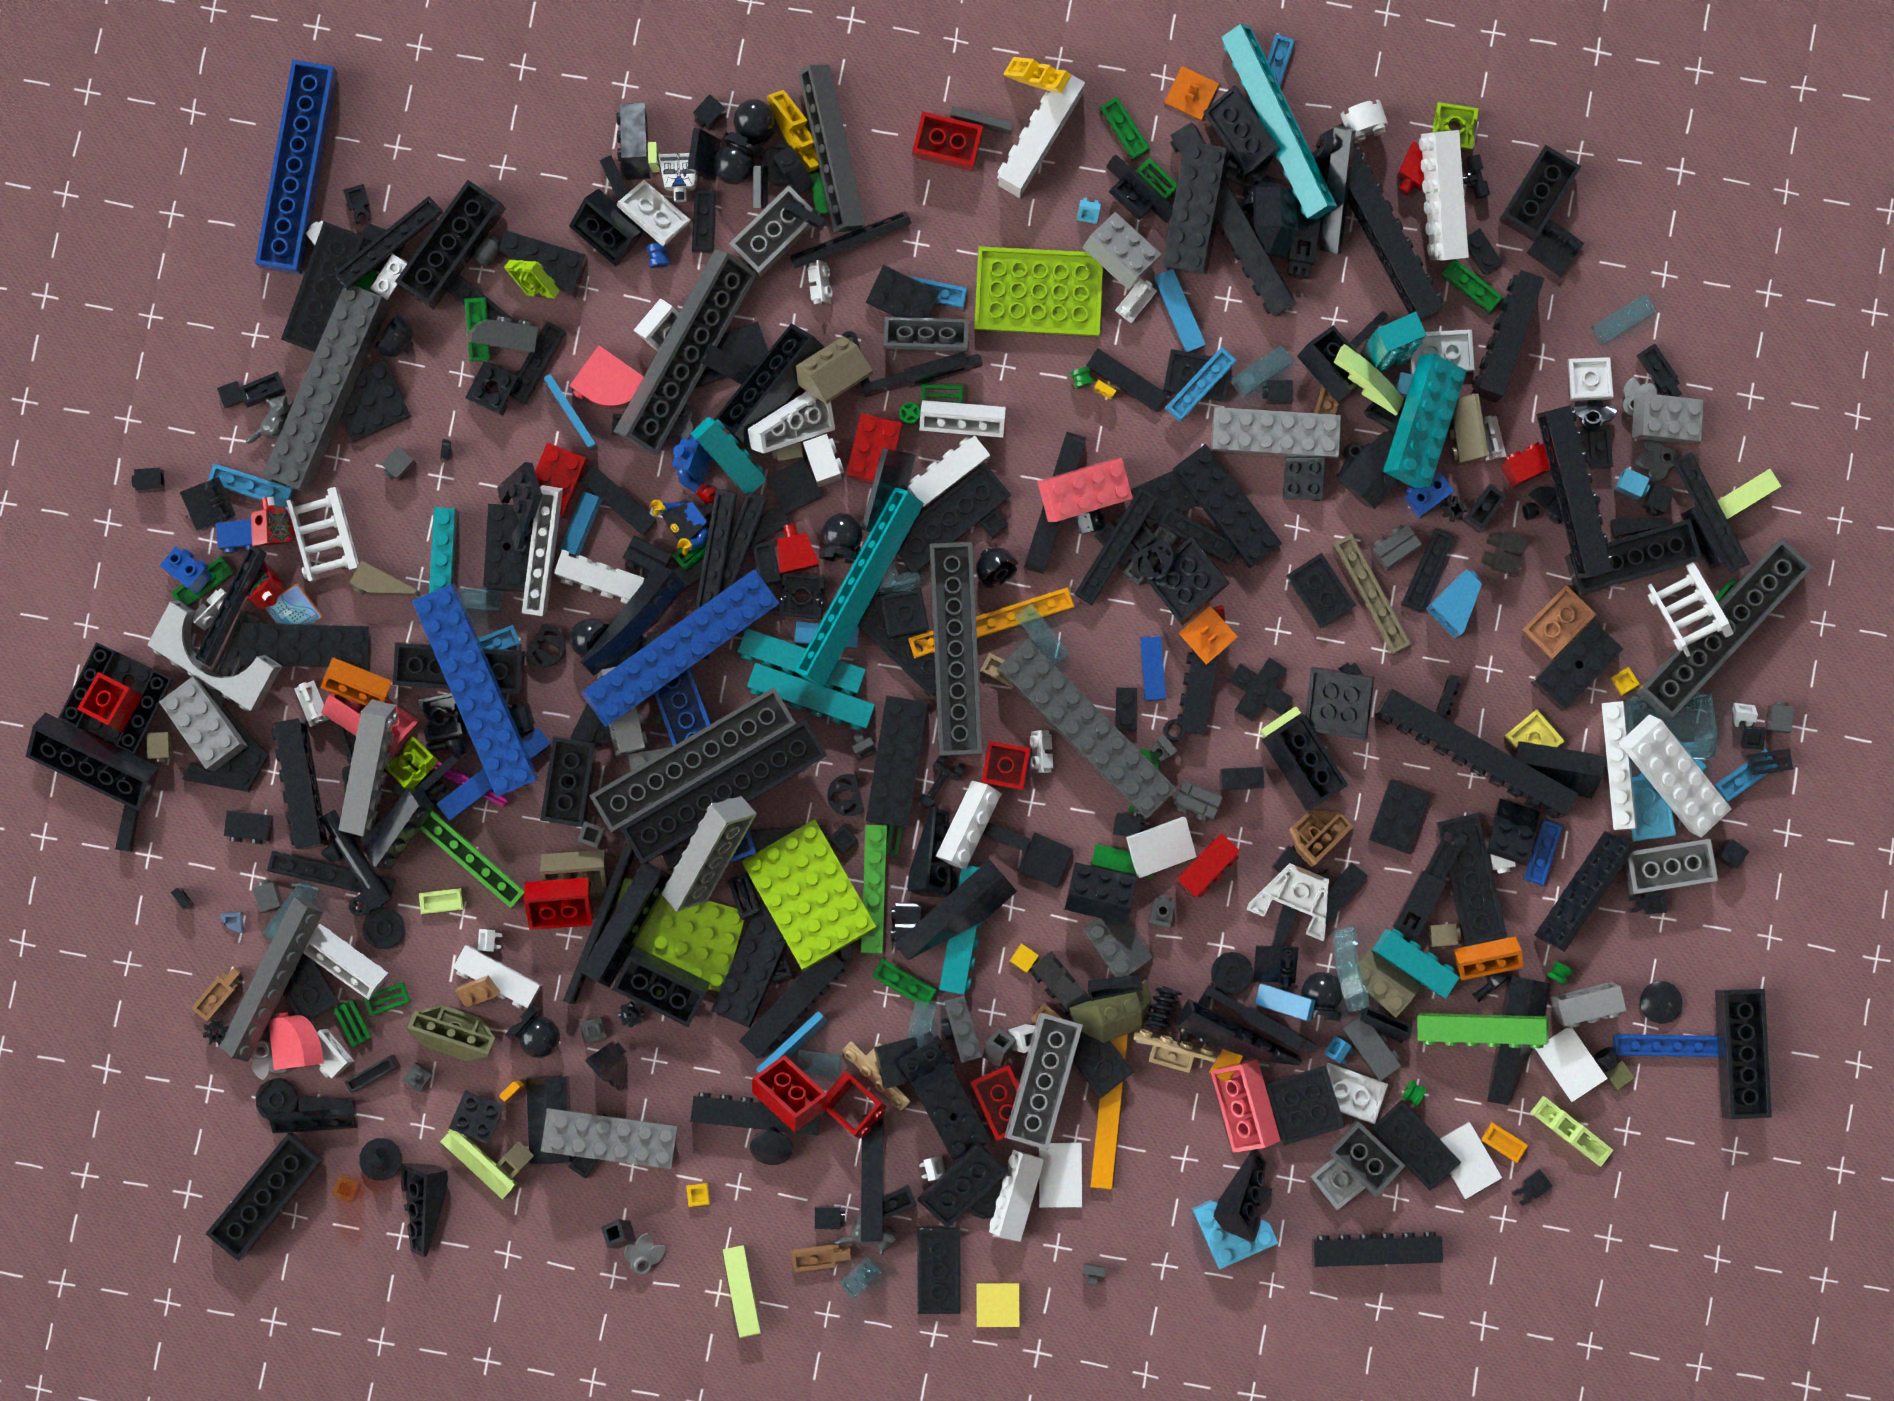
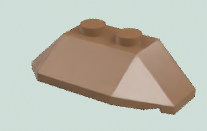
M1310 809L1289 830L1296 852L1310 867H1313L1354 826L1339 811L1329 812L1326 810Z

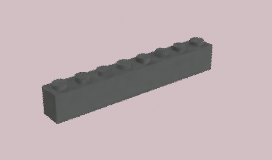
M809 65L800 70L798 74L833 231L852 232L865 226V217L861 207L860 195L857 189L830 65Z
M298 897L293 898L219 1046L231 1058L249 1062L323 914V911L311 901Z

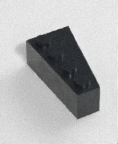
M505 230L499 248L503 256L510 260L536 261L540 263L545 273L555 281L558 289L576 298L588 260L585 254Z

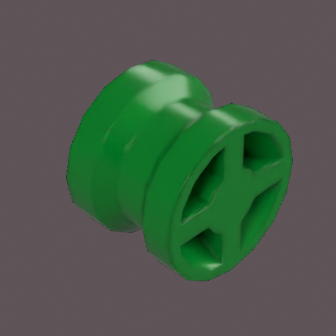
M1083 367L1070 372L1071 378L1075 381V389L1085 388L1094 384L1093 378L1090 377V367Z
M912 402L903 404L900 408L901 421L906 425L916 424L920 419L919 407Z
M1555 961L1552 971H1549L1547 976L1565 986L1567 984L1566 979L1574 971Z
M1411 1079L1405 1087L1401 1098L1409 1099L1413 1105L1417 1106L1427 1088L1418 1086L1416 1081Z

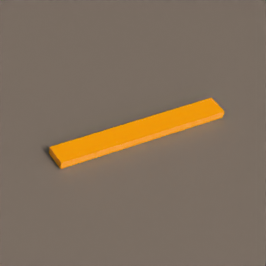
M1068 587L976 616L977 639L1074 608ZM933 630L908 638L914 658L934 653ZM914 643L921 645L923 651L921 652V649L918 646H915Z
M1128 1034L1110 1040L1124 1059L1126 1057ZM1123 1082L1102 1098L1099 1097L1090 1187L1112 1189Z

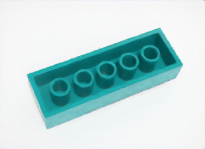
M1411 313L1377 328L1361 350L1363 358L1381 373L1387 372L1394 364L1398 367L1407 363L1408 359L1414 354L1413 352L1417 351V348L1420 347V344L1423 343L1422 340L1427 335L1417 313Z
M1435 353L1419 356L1383 470L1384 473L1414 488L1431 486L1467 370Z

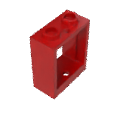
M847 1071L839 1077L826 1093V1111L858 1139L865 1137L870 1132V1126L875 1120L878 1121L885 1114L887 1106ZM852 1085H855L876 1104L857 1128L853 1127L833 1109Z

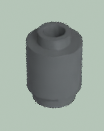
M492 235L490 238L485 236L475 249V254L472 258L486 268L488 264L491 265L500 253L501 242Z

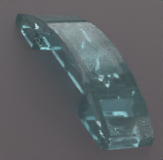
M1355 926L1335 930L1333 935L1335 963L1347 1009L1349 1012L1368 1008L1370 1006L1367 989L1362 983L1356 950L1358 940Z

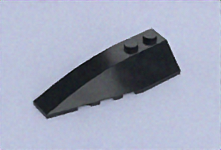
M1390 430L1383 432L1374 442L1364 446L1337 478L1364 506L1372 509L1378 507L1399 481L1383 472L1395 435Z
M657 565L580 663L595 676L614 661L629 646L659 622L683 591L684 583L672 570Z
M989 859L894 945L907 960H910L986 920L1010 899L1017 890Z
M1509 976L1501 1015L1545 1016L1550 983ZM1500 1044V1047H1496L1487 1102L1509 1105L1533 1048H1530V1045L1522 1044L1521 1048H1511L1509 1044Z
M1189 998L1176 1019L1181 1032L1197 1036V1039L1208 1045L1211 1043L1235 1054L1267 1062L1299 1066L1302 1063L1298 1054Z

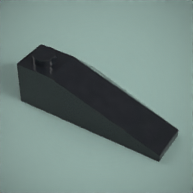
M1518 741L1515 758L1578 793V796L1592 798L1603 778L1607 756Z
M934 806L930 808L909 870L907 891L920 896L946 898L956 889V871H953L952 865L936 857L950 827L949 813Z
M614 1041L610 1042L585 1060L599 1078L609 1082L611 1086H615L618 1091L625 1087L627 1057L624 1053L627 1051L619 1042L616 1044Z
M1258 1149L1250 1152L1219 1198L1213 1215L1224 1231L1250 1242H1255L1260 1227L1261 1218L1257 1217L1258 1206H1262L1263 1199L1260 1198V1187L1264 1186L1266 1161Z
M403 1163L401 1167L402 1192L406 1191L407 1204H404L405 1211H408L410 1223L407 1225L411 1252L426 1257L446 1196L448 1170L436 1165Z

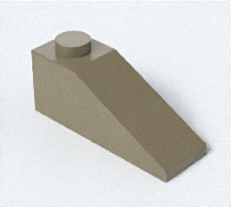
M362 560L349 582L354 585L353 590L362 595L367 592L371 595L418 596L420 593L415 588Z

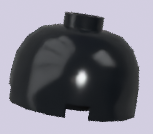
M397 314L381 334L382 341H377L374 349L387 357H397L403 352L408 353L414 344L411 342L413 331L410 324Z
M988 548L981 553L977 561L976 574L985 588H994L993 584L998 581L1001 585L1009 580L1016 573V565H1019V563L1004 548Z

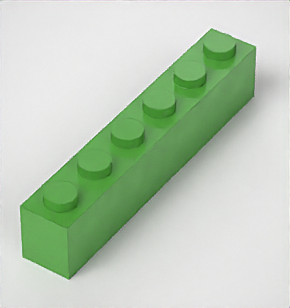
M432 810L429 817L420 827V830L507 906L514 909L524 898V889Z
M866 825L863 904L877 928L862 937L861 953H883L887 826Z
M1420 1013L1418 1015V1041H1423L1424 1045H1436V1042H1445L1447 1046H1456L1458 1042H1464L1466 1046H1479V1043H1487L1488 1047H1500V1044H1509L1511 1048H1521L1522 1044L1530 1045V1048H1544V1045L1549 1043V1017Z

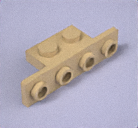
M1144 1029L1134 1032V1040L1153 1045L1148 1062L1190 1073L1194 1057L1216 1063L1217 1053L1209 1047H1194L1190 1042H1176L1169 1036L1152 1035V1032Z
M850 1041L842 1049L845 1057L859 1068L863 1076L868 1077L872 1081L875 1088L883 1093L894 1107L901 1111L910 1103V1100L896 1086L887 1089L883 1088L874 1048L865 1055Z

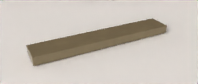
M1350 534L1333 543L1336 552L1391 654L1393 655L1410 646L1411 643L1353 535Z

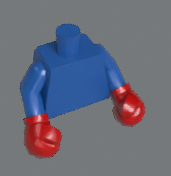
M693 436L689 440L683 438L680 444L676 445L673 449L675 457L672 467L677 471L681 485L694 491V494L698 495L705 503L712 504L714 503L715 492L718 489L715 486L708 487L703 483L713 458Z

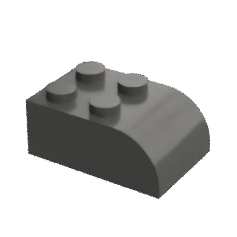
M497 316V320H482L473 325L468 333L467 341L534 352L538 327H534L533 322L518 320V324L512 323L511 318Z

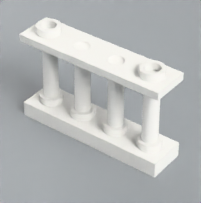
M336 487L327 489L329 495L324 499L295 506V502L292 500H287L288 507H285L288 510L290 519H292L304 567H302L304 579H308L311 583H316L315 574L344 566L349 568L350 571L355 572L359 566L341 495ZM326 506L332 507L334 515L331 518L301 526L298 514ZM332 526L334 528L338 527L339 535L337 538L306 546L304 534ZM338 546L340 548L343 547L345 555L341 559L312 567L310 554Z
M1694 562L1686 566L1689 572L1686 578L1658 592L1655 591L1652 584L1648 585L1651 592L1648 594L1652 605L1657 604L1676 637L1673 641L1678 651L1683 650L1686 657L1690 656L1687 645L1715 631H1722L1725 637L1733 634L1727 618ZM1689 585L1691 587L1696 586L1695 593L1667 607L1663 605L1661 599ZM1698 600L1700 602L1705 601L1704 608L1676 622L1672 621L1670 614ZM1707 615L1709 617L1713 615L1715 620L1712 621V624L1682 638L1678 631L1679 629Z

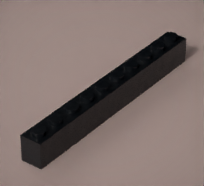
M1193 122L1170 135L1172 138L1170 143L1176 153L1180 152L1182 157L1186 141L1206 144L1196 124ZM1225 179L1217 224L1220 223L1224 229L1221 233L1226 242L1230 241L1233 245L1232 253L1237 260L1241 259L1244 265L1242 270L1247 278L1251 277L1254 285H1252L1254 292L1257 296H1262L1264 300L1262 305L1268 315L1272 314V316L1276 317L1296 305L1297 302L1271 256L1266 254L1265 247L1260 241L1255 228L1227 179Z

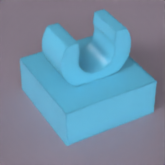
M1087 198L1080 200L1077 220L1097 224L1101 206L1098 200H1095V202H1089Z

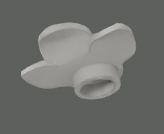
M1636 378L1629 379L1623 389L1625 399L1622 403V408L1624 412L1629 416H1633L1634 408L1631 407L1630 403L1634 402V397L1644 393L1657 394L1656 384L1646 383L1640 386Z
M259 1040L251 1056L253 1058L252 1070L259 1079L264 1080L269 1071L277 1074L286 1072V1069L274 1070L271 1042L267 1043L266 1041ZM263 1048L265 1053L259 1055L256 1052L257 1049Z
M645 1233L637 1239L635 1245L628 1244L626 1246L624 1255L625 1259L630 1262V1267L634 1273L646 1274L651 1269V1265L658 1263L662 1259L666 1247L665 1245L653 1246L651 1236Z

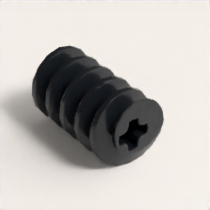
M1163 986L1162 988L1155 989L1160 996L1152 997L1157 1004H1150L1149 1007L1154 1012H1147L1151 1020H1144V1023L1150 1027L1167 1032L1164 1028L1171 1027L1167 1020L1174 1019V1016L1169 1012L1177 1010L1172 1003L1180 1002L1175 995H1182V992Z

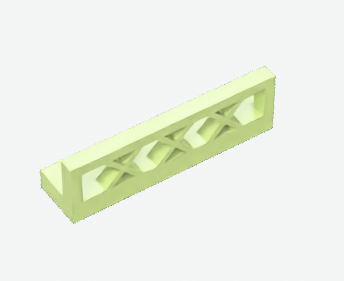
M449 1130V1133L440 1142L503 1200L518 1182L514 1179L510 1180L496 1167L497 1163L468 1136Z

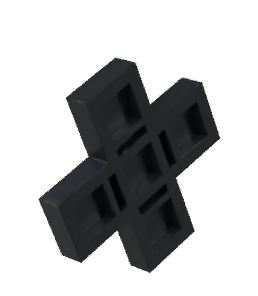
M1269 657L1260 672L1256 674L1240 663L1228 681L1245 692L1235 711L1251 722L1263 705L1282 716L1293 697L1276 687L1287 668Z

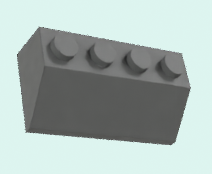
M885 317L883 349L968 352L969 319Z

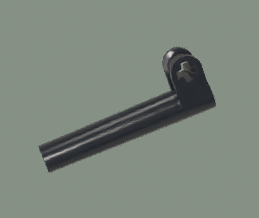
M332 810L322 816L320 819L364 890L363 893L350 901V912L355 916L366 915L389 902L392 898L351 834L339 830L341 818L337 812ZM357 902L364 903L363 911L356 909L358 906Z

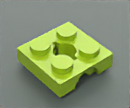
M1437 102L1432 133L1452 131L1448 123L1456 121L1462 128L1459 131L1460 149L1472 151L1479 108Z
M509 260L504 267L527 296L535 297L540 292L541 295L547 298H555L560 291L555 285V281L545 273L543 266L536 261Z
M412 736L405 744L406 747L403 749V755L391 759L388 765H385V769L405 789H414L439 762ZM411 761L419 770L413 769L408 762Z

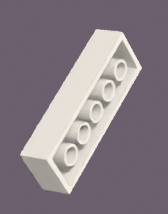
M1072 75L1062 93L1045 92L1040 101V109H1035L1030 117L1029 128L1024 127L1019 136L1018 146L1013 145L1008 154L1007 164L1003 162L997 172L998 186L1018 198L1022 196L1083 95L1084 81Z
M1459 130L1421 134L1419 148L1423 156L1421 170L1424 172L1422 189L1426 195L1424 211L1427 214L1428 221L1425 229L1426 234L1429 235L1427 253L1430 256V260L1469 258Z
M1649 714L1619 743L1689 832L1702 838L1731 810L1728 803L1661 719Z

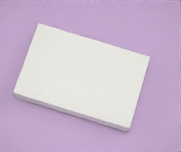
M645 180L619 200L616 205L662 246H665L691 221Z
M1472 330L1426 332L1427 335L1422 340L1423 343L1420 344L1417 351L1413 352L1414 354L1410 358L1412 375H1414L1419 356L1433 353L1467 370L1466 372H1474Z
M1185 817L1126 837L1138 878L1196 857Z
M1565 1028L1550 1038L1549 1043L1544 1045V1048H1535L1571 1102L1607 1079L1573 1028Z
M1327 1062L1326 1066L1341 1113L1375 1124L1388 1084Z
M1470 1122L1440 1138L1461 1160V1163L1450 1172V1175L1464 1199L1469 1198L1502 1178Z
M1050 1143L1048 1150L1039 1148V1157L1044 1159L1039 1176V1207H1082V1143Z

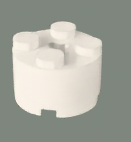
M1376 100L1377 104H1372L1371 101L1357 104L1348 109V114L1345 115L1344 111L1340 114L1345 128L1349 127V129L1356 130L1354 143L1364 141L1368 135L1374 134V136H1378L1386 132L1385 127L1388 126V122L1380 100Z

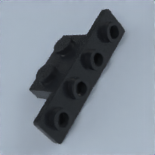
M1115 154L1106 167L1119 181L1110 189L1109 193L1138 220L1152 210L1167 223L1172 216L1173 207L1130 168L1123 159Z

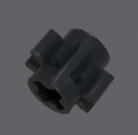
M1453 496L1452 501L1449 498H1445L1446 503L1444 506H1440L1444 512L1442 517L1446 518L1449 516V522H1454L1455 517L1458 520H1463V513L1468 512L1463 506L1466 502H1458L1457 496ZM1451 507H1455L1457 509L1456 512L1451 511Z
M211 1018L209 1025L204 1024V1029L207 1032L203 1033V1038L209 1037L210 1045L213 1042H217L220 1045L221 1040L226 1034L224 1032H227L229 1026L223 1027V1019L218 1022ZM212 1030H220V1033L216 1032L215 1035L212 1034Z

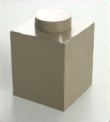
M801 441L772 451L773 459L777 458L779 464L804 459Z
M147 733L148 759L154 760V763H167V759H174L173 733Z
M1456 924L1428 926L1429 947L1458 945V940H1461L1460 928H1456Z
M518 1141L502 1157L496 1167L512 1180L534 1155L526 1146Z

